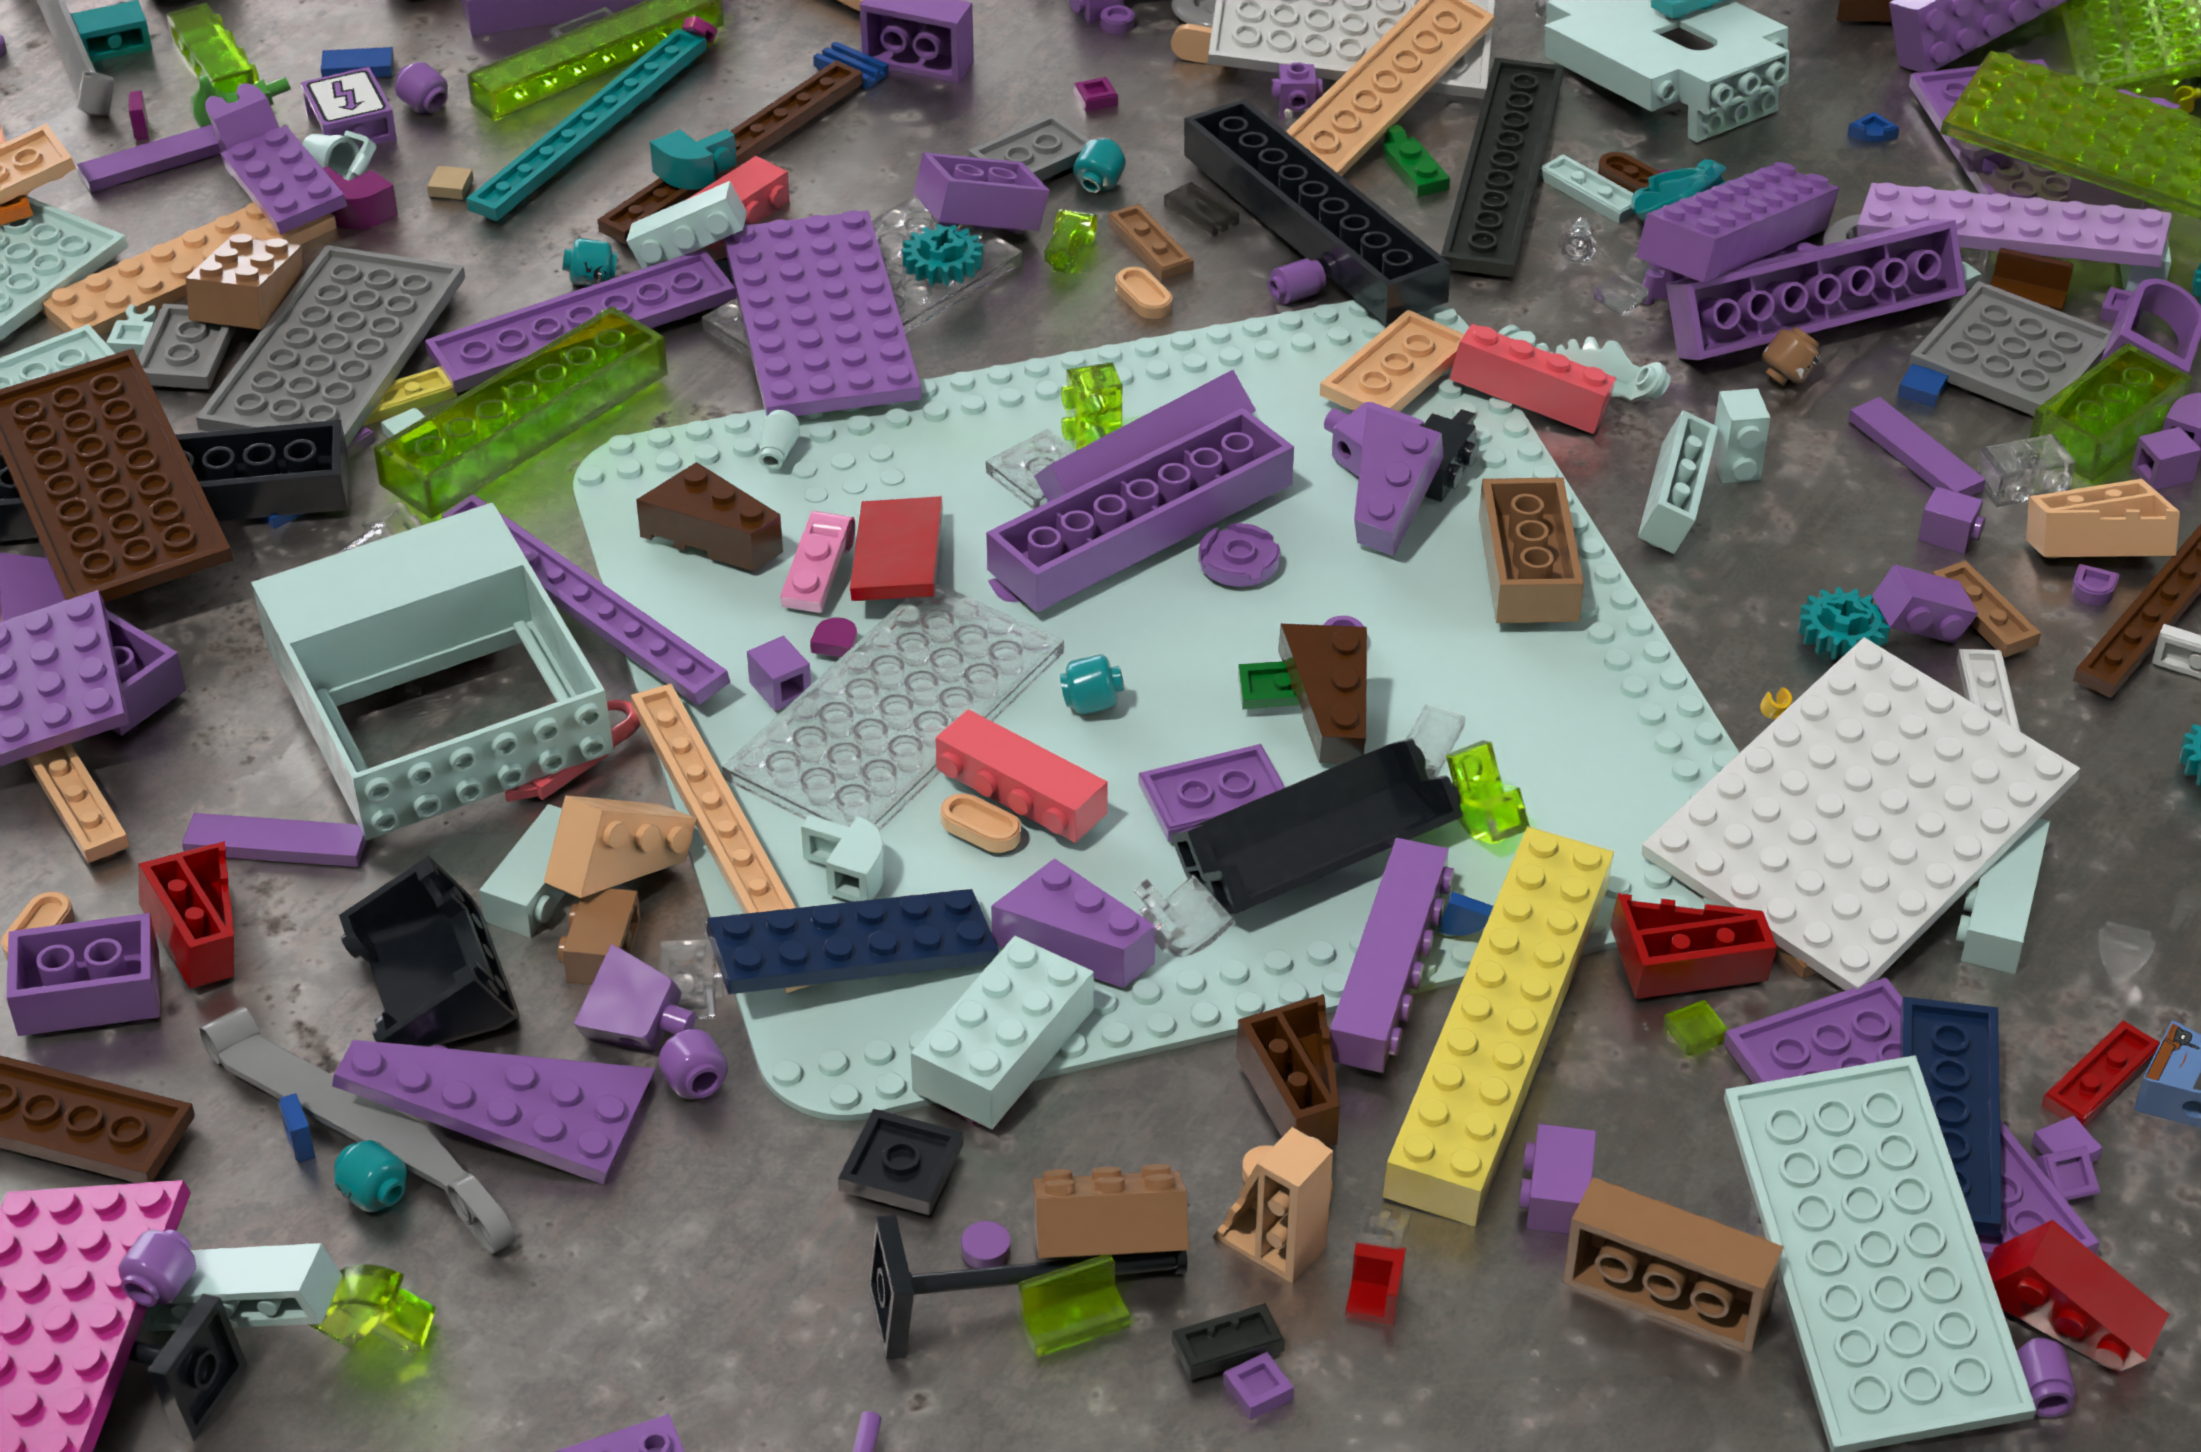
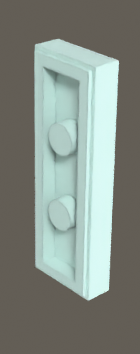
M1562 154L1540 167L1539 180L1617 224L1635 215L1631 207L1634 193Z

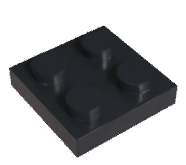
M873 1109L838 1177L839 1191L930 1215L964 1145L963 1132Z

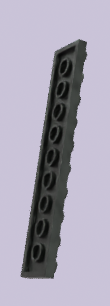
M1495 57L1441 256L1451 263L1450 269L1457 272L1468 271L1489 274L1494 277L1514 276L1563 79L1564 66Z

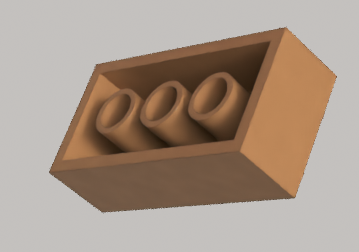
M1564 477L1482 479L1479 521L1496 623L1579 622L1584 582Z
M1593 1177L1571 1219L1563 1283L1752 1353L1772 1308L1784 1246L1768 1241L1761 1236H1754L1721 1224L1714 1219L1705 1218L1674 1207L1667 1202L1658 1201L1627 1190L1620 1185L1611 1184Z

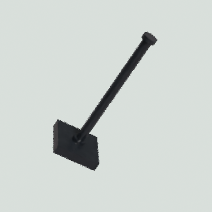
M896 1215L876 1216L868 1283L885 1358L896 1359L906 1358L914 1295L1173 1270L1174 1274H1185L1188 1268L1186 1250L1147 1252L912 1275L908 1268Z
M204 1293L165 1347L135 1340L128 1358L130 1361L150 1365L148 1373L175 1435L193 1442L247 1366L246 1359L221 1298Z

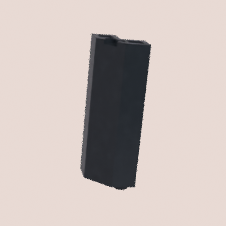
M1409 738L1385 745L1170 836L1186 877L1195 888L1200 885H1204L1213 895L1210 898V905L1219 916L1242 912L1393 847L1396 838L1410 840L1464 817L1460 807L1461 796L1457 787L1447 775L1428 778L1425 771L1426 760L1424 754L1416 746L1414 740Z

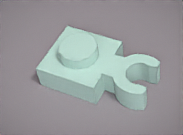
M131 304L126 309L127 320H116L106 344L114 353L133 348L137 357H139L157 315L155 306L150 305L147 312L137 314L136 306Z

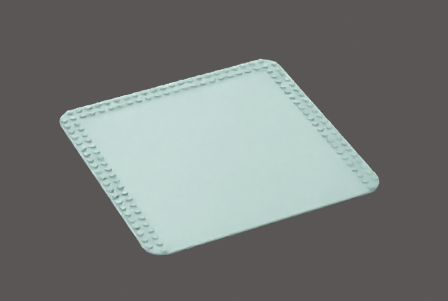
M1356 299L1330 305L1323 304L1303 310L1285 311L1281 314L1260 318H1248L1243 321L1222 325L1215 324L1195 330L1177 331L1173 334L1152 338H1140L1136 341L1114 345L1107 344L1082 351H1069L1060 355L1032 358L1017 363L994 365L990 368L957 372L952 375L931 379H919L922 394L921 400L796 416L799 422L800 435L782 466L775 470L765 468L759 462L762 421L766 417L765 409L742 414H730L726 417L704 421H693L688 424L672 427L654 428L650 431L630 435H616L609 442L591 452L581 462L574 475V498L601 583L728 671L730 683L699 706L678 691L676 692L796 908L852 902L828 894L826 865L803 858L801 834L803 822L808 815H812L850 827L856 816H860L877 827L883 840L884 881L874 899L973 889L992 933L991 905L1055 858L1155 925V964L1124 988L1094 978V1010L1034 1081L1237 1035L1238 1019L1322 994L1325 995L1326 1014L1336 1012L1393 847L1242 912L1219 916L1210 905V898L1213 895L1204 885L1195 888L1186 877L1173 841H1167L1138 784V773L1258 744H1262L1285 787L1340 765L1319 763L1302 718L1301 706L1242 709L1238 665L1282 661L1278 652L1281 623L1324 625L1330 618L1350 616L1359 620L1364 627H1367L1366 743L1364 754L1390 743L1412 738L1416 746L1424 754L1426 760L1425 771L1428 778L1447 775L1457 787L1461 796L1460 807L1464 817L1410 839L1415 842L1449 848L1447 867L1454 868V878L1449 895L1441 894L1440 899H1444L1443 914L1451 892L1494 906L1527 826L1614 851L1608 889L1582 955L1617 947L1610 927L1617 893L1632 895V901L1660 904L1661 898L1676 900L1675 906L1704 909L1705 904L1716 905L1642 856V844L1740 752L1520 406L1449 380L1452 367H1450L1400 412L1424 421V423L1432 413L1453 419L1461 409L1476 413V419L1474 420V425L1476 426L1475 433L1477 434L1475 443L1479 445V451L1475 463L1472 467H1466L1459 486L1456 489H1451L1442 502L1426 497L1423 498L1395 556L1357 543L1354 514L1359 477L1334 460L1332 456L1333 433L1324 429V420L1332 409L1336 408L1348 415L1353 411L1320 396V383L1391 324H1385ZM1439 305L1428 311L1417 313L1462 334H1465L1469 328L1467 323L1456 314V311L1448 306ZM1231 370H1234L1256 409L1252 415L1294 446L1292 485L1038 613L1023 601L1007 602L1001 600L996 596L988 580L996 577L987 570L986 532L1048 502L1034 475L1055 461ZM876 444H886L892 448L893 456L886 462H875L869 457V449ZM840 452L850 453L855 458V465L849 470H836L831 465L832 456ZM800 461H810L816 465L817 473L811 478L800 479L793 474V466ZM695 462H698L780 514L783 553L753 572L708 558L707 551L691 546H688L686 551L674 548L673 541L658 536H655L652 540L641 538L636 499ZM895 468L904 473V481L896 486H888L881 482L880 475L886 469ZM850 477H859L866 482V489L859 494H848L843 490L842 484ZM1564 477L1584 582L1579 622L1496 623L1479 521L1482 479ZM811 486H822L828 491V497L822 502L812 503L804 498V492ZM902 493L911 494L915 498L942 496L943 516L935 595L933 597L851 601L850 582L859 517L854 514L855 506L861 503V501L893 499L896 495ZM812 511H832L838 515L854 517L856 525L852 548L849 553H843L822 613L782 607L780 599L800 539ZM1243 523L1260 527L1273 535V541L1279 544L1280 562L1278 570L1270 579L1257 585L1244 587L1223 585L1210 579L1201 570L1198 561V549L1201 539L1209 531L1217 527L1218 532L1228 529V524ZM840 617L848 619L856 625L858 643L852 659L811 653L810 641L820 622L829 618ZM784 635L810 663L812 695L774 711L749 683L747 651ZM1099 654L1105 655L1109 659L1111 667L1120 666L1125 691L1117 692L1118 700L1114 708L1081 715L1075 711L1073 706H1066L1061 688L1060 674L1066 673L1067 664L1072 660ZM625 655L637 693L667 685ZM969 709L1108 781V813L1081 839L1074 843L937 770L935 737ZM659 759L674 809L690 816ZM964 793L974 795L1014 814L1021 823V841L1017 847L1003 853L989 852L943 828L940 811L942 803L952 795ZM695 825L688 852L709 917L743 914ZM1431 925L1430 930L1434 931L1432 949L1428 958L1421 956L1419 962L1424 963L1421 983L1418 990L1410 989L1409 995L1462 983L1484 928L1473 934L1456 936L1439 933V926ZM997 946V947H998V954H999L1000 951H1001L1003 948ZM989 964L814 984L789 993L780 988L737 993L734 995L759 1072L769 1090L783 1103L806 1115L825 1120L857 1121L868 1119L873 1109L893 1114L937 1104L912 1091L911 1052Z

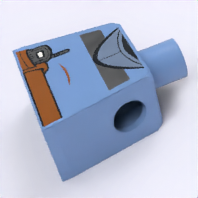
M2171 1020L2143 1077L2134 1110L2201 1128V1034Z

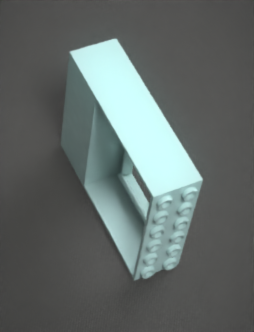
M493 502L251 582L265 643L366 841L529 783L533 779L543 778L549 774H555L560 770L614 752L605 690ZM519 643L524 644L557 701L551 705L369 769L337 709L339 705Z

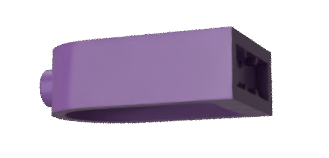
M2154 278L2142 281L2118 312L2101 361L2169 398L2189 373L2201 337L2200 304L2190 293L2172 282ZM2137 310L2155 314L2171 326L2178 338L2176 354L2130 330Z

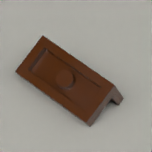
M2000 248L1990 285L2062 312L2067 299L2074 265L2071 262Z

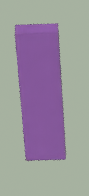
M210 124L78 163L76 166L78 175L88 190L95 192L216 156L221 151L213 126Z
M1881 397L1850 409L1848 420L1933 488L1937 486L1968 496L1984 490L1986 481L1984 477Z
M194 813L183 839L182 847L183 851H188L225 841L226 858L358 867L367 841L358 824Z

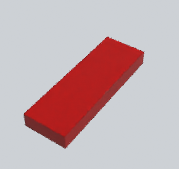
M2121 1021L2044 1094L2041 1106L2063 1120L2074 1116L2085 1128L2150 1065L2160 1042L2126 1021Z

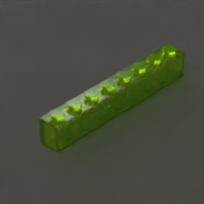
M645 0L467 73L471 104L492 121H496L635 63L677 28L683 30L682 26L686 17L698 16L715 28L723 26L722 0Z

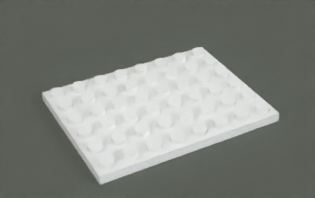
M1863 637L1642 844V856L1716 905L1763 911L1777 946L1798 960H1802L1807 966L1843 990L1855 988L1859 991L1867 983L1876 981L2079 779L2080 768Z

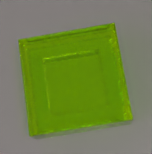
M1705 1000L1665 1014L1663 1024L1687 1056L1723 1044L1725 1032L1729 1030Z

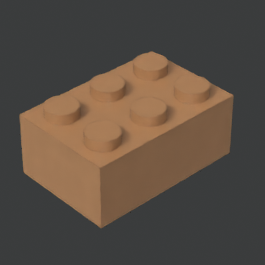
M247 234L231 236L186 277L189 320L261 330L304 275L302 245L289 244L287 240L279 238L265 241L252 239V236Z
M1145 1165L1141 1167L1140 1173H1122L1119 1167H1098L1092 1169V1175L1072 1176L1071 1170L1054 1169L1044 1171L1043 1178H1032L1035 1240L1039 1258L1189 1250L1187 1190L1179 1170L1171 1171L1170 1165Z

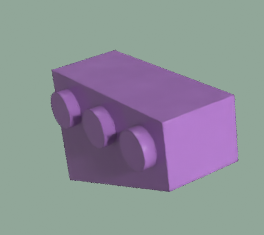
M1367 407L1354 514L1357 543L1395 556L1444 458L1442 433Z
M1055 858L991 905L992 936L999 947L1004 948L1014 936H1017L1094 971L1095 979L1122 988L1126 987L1155 964V925Z

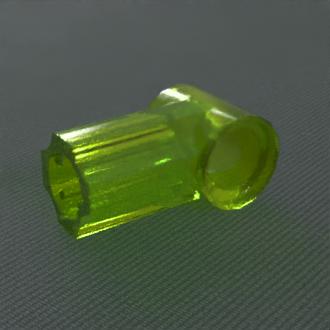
M1059 208L1054 220L1053 235L1044 251V262L1048 263L1053 271L1066 273L1069 268L1075 267L1084 247H1091L1093 245L1097 231V215Z

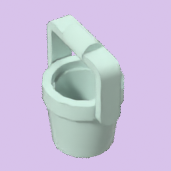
M345 131L343 136L311 134L302 142V145L322 168L330 167L347 181L364 174L376 150V144L368 137L350 131ZM356 143L362 144L360 151Z

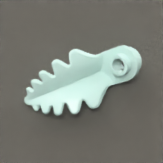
M1587 337L1582 349L1579 348L1575 339L1568 341L1567 350L1562 344L1556 348V353L1566 356L1573 362L1587 367L1599 368L1606 374L1616 377L1611 397H1620L1630 403L1646 398L1651 400L1658 399L1664 394L1670 383L1671 377L1666 372L1664 365L1659 362H1653L1638 367L1628 359L1620 344L1613 340H1608L1602 349L1599 348L1594 337Z

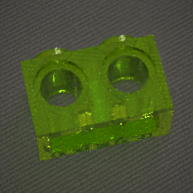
M1113 362L1066 369V386H1061V400L1063 408L1067 411V417L1061 418V430L1064 440L1070 441L1074 451H1077L1122 427L1123 385Z

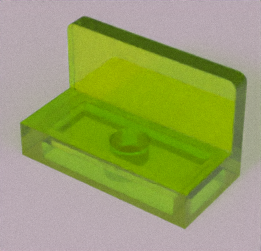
M1102 1255L1021 1281L1018 1284V1321L1036 1357L1130 1327V1314L1115 1287V1262L1111 1255Z

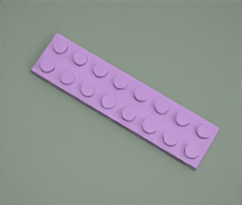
M1871 183L1858 221L1857 236H1865L1931 219L1956 220L1959 247L1993 251L2006 248L2041 256L2161 268L2171 226L2172 212H2162L2157 209L2122 208L2118 205H2091L2078 201H2051L2039 197L2020 198L2004 194L1970 193L1966 190H1939L1927 186L1909 187L1893 183Z

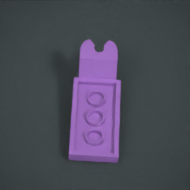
M251 84L238 85L236 91L238 100L233 103H227L223 98L211 96L207 99L205 103L206 111L218 141L225 169L232 178L237 180L279 234H283L347 206L342 191L287 125L279 127L267 97L259 88Z

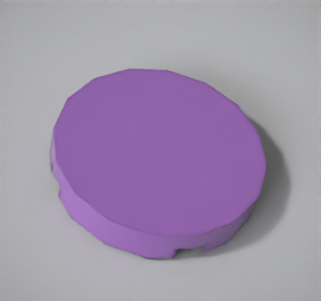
M1228 524V529L1218 532L1217 527L1209 531L1201 539L1198 549V561L1201 570L1210 579L1223 585L1237 587L1257 585L1270 579L1278 570L1280 547L1279 544L1273 541L1274 536L1267 530L1251 524Z

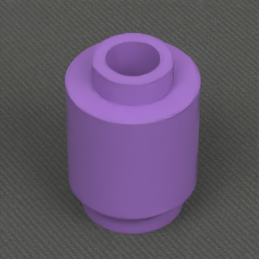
M1309 259L1299 260L1274 268L1268 280V289L1271 296L1281 304H1288L1316 295L1326 285V275L1322 265L1317 260L1310 261Z
M2035 1338L2027 1341L2017 1350V1355L2036 1407L2035 1414L2047 1418L2065 1414L2072 1408L2074 1404L2073 1398L2076 1394L2065 1348L2060 1343L2046 1338Z

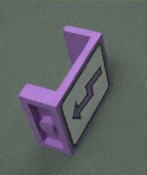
M370 67L301 82L307 116L316 115L323 135L343 136L345 131H350L368 137L375 144L397 140L393 110ZM356 143L358 148L362 147V144Z

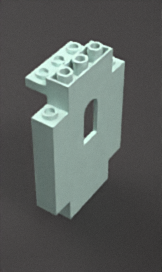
M1550 0L1546 2L1545 57L1651 112L1678 101L1688 105V138L1695 142H1700L1778 111L1779 87L1789 83L1788 27L1735 1L1724 0L1713 4L1711 8L1698 9L1687 13L1685 17L1680 19L1667 18L1665 14L1651 8V0ZM1680 27L1716 46L1707 50H1691L1660 34Z

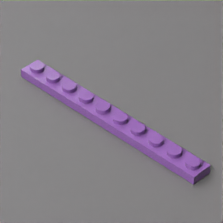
M471 494L441 516L444 519L486 505L487 503L476 495ZM499 512L553 604L666 684L672 683L676 691L697 706L730 683L728 671Z

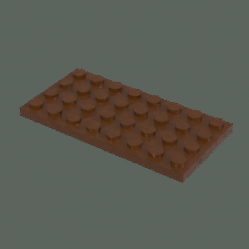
M133 348L0 389V453L65 601L98 590L105 603L233 560L232 551Z

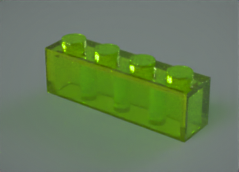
M207 3L167 13L173 44L198 81L200 76L208 75L211 84L224 93L236 92L240 84L253 85L260 81L254 63H248L243 47L236 46L232 31L225 30L220 14H214Z

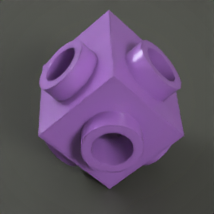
M1294 62L1279 65L1278 79H1272V100H1278L1280 120H1298L1316 102V99L1322 96V78H1316L1314 64Z

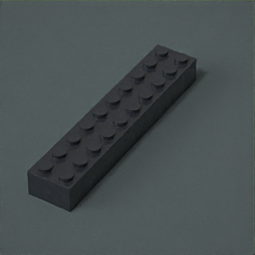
M1245 98L1184 118V156L1310 261L1317 260L1322 265L1326 275L1385 324L1394 322L1407 310L1419 313L1449 302L1451 263Z
M341 420L175 434L217 521L348 509V451ZM0 453V541L37 538Z

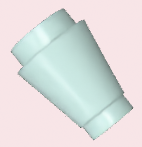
M775 410L763 419L759 462L765 468L779 469L799 437L800 427L795 415L785 410Z

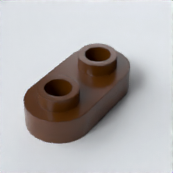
M1609 152L1602 155L1599 159L1598 174L1632 193L1649 187L1648 178L1660 173L1649 165L1621 152Z

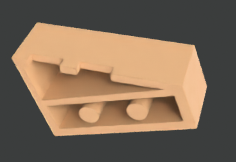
M2143 479L2029 496L2026 541L2043 557L2176 556L2180 511Z
M565 795L544 883L582 898L685 862L697 818L656 803Z
M1292 1127L1256 1164L1239 1192V1198L1229 1209L1225 1221L1216 1230L1213 1237L1293 1284L1327 1247L1333 1150L1326 1147L1320 1140L1309 1137Z

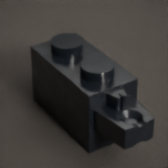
M1461 409L1453 419L1432 413L1424 423L1423 427L1442 433L1444 455L1424 497L1442 502L1451 489H1456L1459 486L1466 467H1472L1475 463L1479 451V445L1475 443L1477 434L1475 433L1476 426L1474 425V420L1476 419V413Z

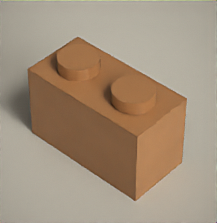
M608 888L582 897L578 904L573 903L569 912L570 930L568 936L560 938L558 946V962L565 965L567 983L592 985L611 944L632 954L641 925L638 891Z

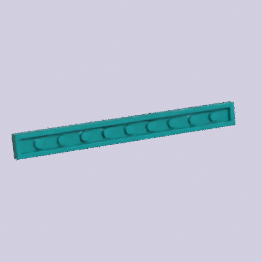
M677 28L466 198L468 211L498 221L706 51V38Z

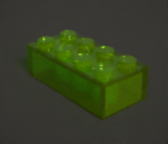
M2127 343L2035 409L2028 447L2072 470L2079 476L2094 482L2136 450L2140 436L2163 430L2165 418L2176 400L2190 393L2193 377Z

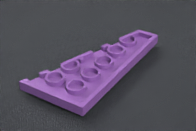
M352 1040L334 1073L332 1086L604 1185L651 1085L655 1068Z

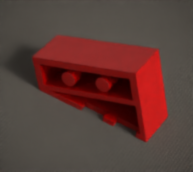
M225 841L138 863L139 906L144 913H150L156 934L189 988L234 977V930Z
M1617 893L1610 927L1635 999L1768 980L1777 946L1763 911L1705 904L1704 909L1675 906L1676 900L1662 898L1660 904L1632 901V895Z
M2050 1220L1996 1246L1987 1262L2003 1310L2116 1373L2148 1360L2169 1316L2168 1312L2054 1220Z

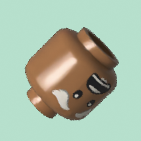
M1794 327L1792 330H1780L1762 354V359L1768 366L1765 374L1782 386L1787 381L1793 384L1803 383L1820 360V354L1817 350L1819 343L1797 327Z

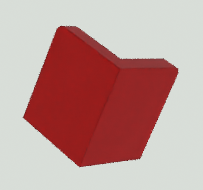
M1362 1240L1356 1241L1353 1255L1352 1281L1346 1304V1317L1394 1326L1404 1277L1406 1248Z

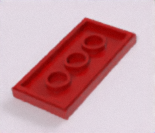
M942 496L861 501L850 582L851 601L933 597L935 595L943 516Z

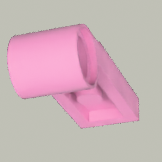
M819 511L811 512L780 595L782 607L822 613L843 553H849L852 548L856 527L854 517Z

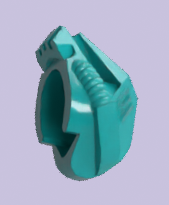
M1705 159L1695 168H1683L1653 175L1648 178L1649 187L1634 192L1631 200L1632 210L1645 223L1647 213L1663 208L1665 205L1676 203L1680 199L1696 195L1698 192L1709 190L1713 186L1724 184L1726 181L1723 180L1722 173L1726 171V166L1711 159Z

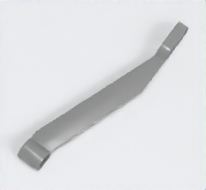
M37 0L79 97L77 108L90 114L108 115L110 113L115 79L111 76L97 73L94 70L65 1Z
M244 1006L199 1028L202 1042L216 1064L222 1063L227 1071L278 1099L297 1093L305 1114L358 1143L366 1140L381 1143L403 1160L407 1170L444 1189L457 1215L490 1254H494L515 1242L514 1230L501 1207L472 1174L465 1172L425 1125L394 1108L333 1087V1075L265 1039L260 1034L253 1016Z

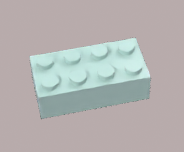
M1014 936L911 1052L912 1091L993 1129L1094 1010V971Z

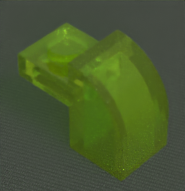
M1482 740L1446 754L1452 782L1457 787L1461 796L1460 807L1464 817L1459 818L1458 821L1468 834L1476 840L1494 844L1525 832L1527 826L1530 827L1520 787L1502 784L1492 742Z
M358 1264L339 1270L342 1278L322 1324H308V1326L349 1349L371 1332L413 1356L423 1348L436 1307L400 1287L404 1274L383 1266Z

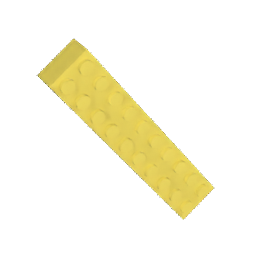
M1527 826L1388 1158L1383 1198L1476 1227L1608 889L1614 851Z

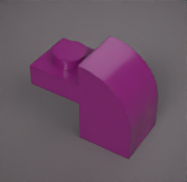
M330 167L322 168L342 191L347 204L346 207L331 213L335 216L336 227L343 229H365L398 216L394 185L375 171L371 170L347 181Z

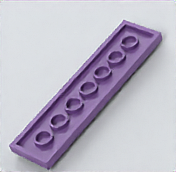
M702 249L427 339L425 344L427 353L435 365L441 368L452 384L454 392L458 393L474 389L479 385L500 378L510 377L512 374L533 367L543 366L548 362L569 355L579 354L584 350L605 343L615 342L620 338L641 331H648L653 327L674 320L684 319L689 315L710 308H717L722 304L736 300V291L733 284L709 254Z

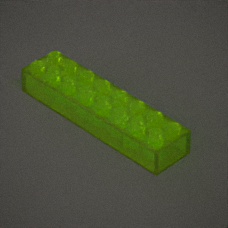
M609 307L373 447L379 485L429 518H434L666 376L668 368L665 337L617 308Z

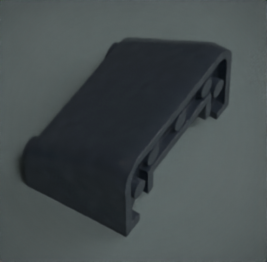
M429 855L339 915L345 932L341 936V941L352 957L358 958L361 956L370 965L385 1012H382L374 1019L376 1028L372 1030V1034L376 1042L425 1047L444 1045L502 1029L519 1018L517 1005L479 907L468 892Z

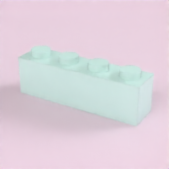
M1682 410L1662 443L1638 538L1672 554L1676 552L1696 520L1718 426Z
M2038 819L1976 881L1979 882V885H1972L1968 889L1963 910L1972 912L1971 917L1961 916L1956 937L1957 942L1965 943L1961 962L2012 974L2016 973L2050 821Z
M321 1243L191 1250L197 1265L194 1274L172 1303L165 1305L156 1304L153 1307H148L143 1322L149 1331L177 1330L204 1293L221 1298L233 1328L322 1324L343 1276Z

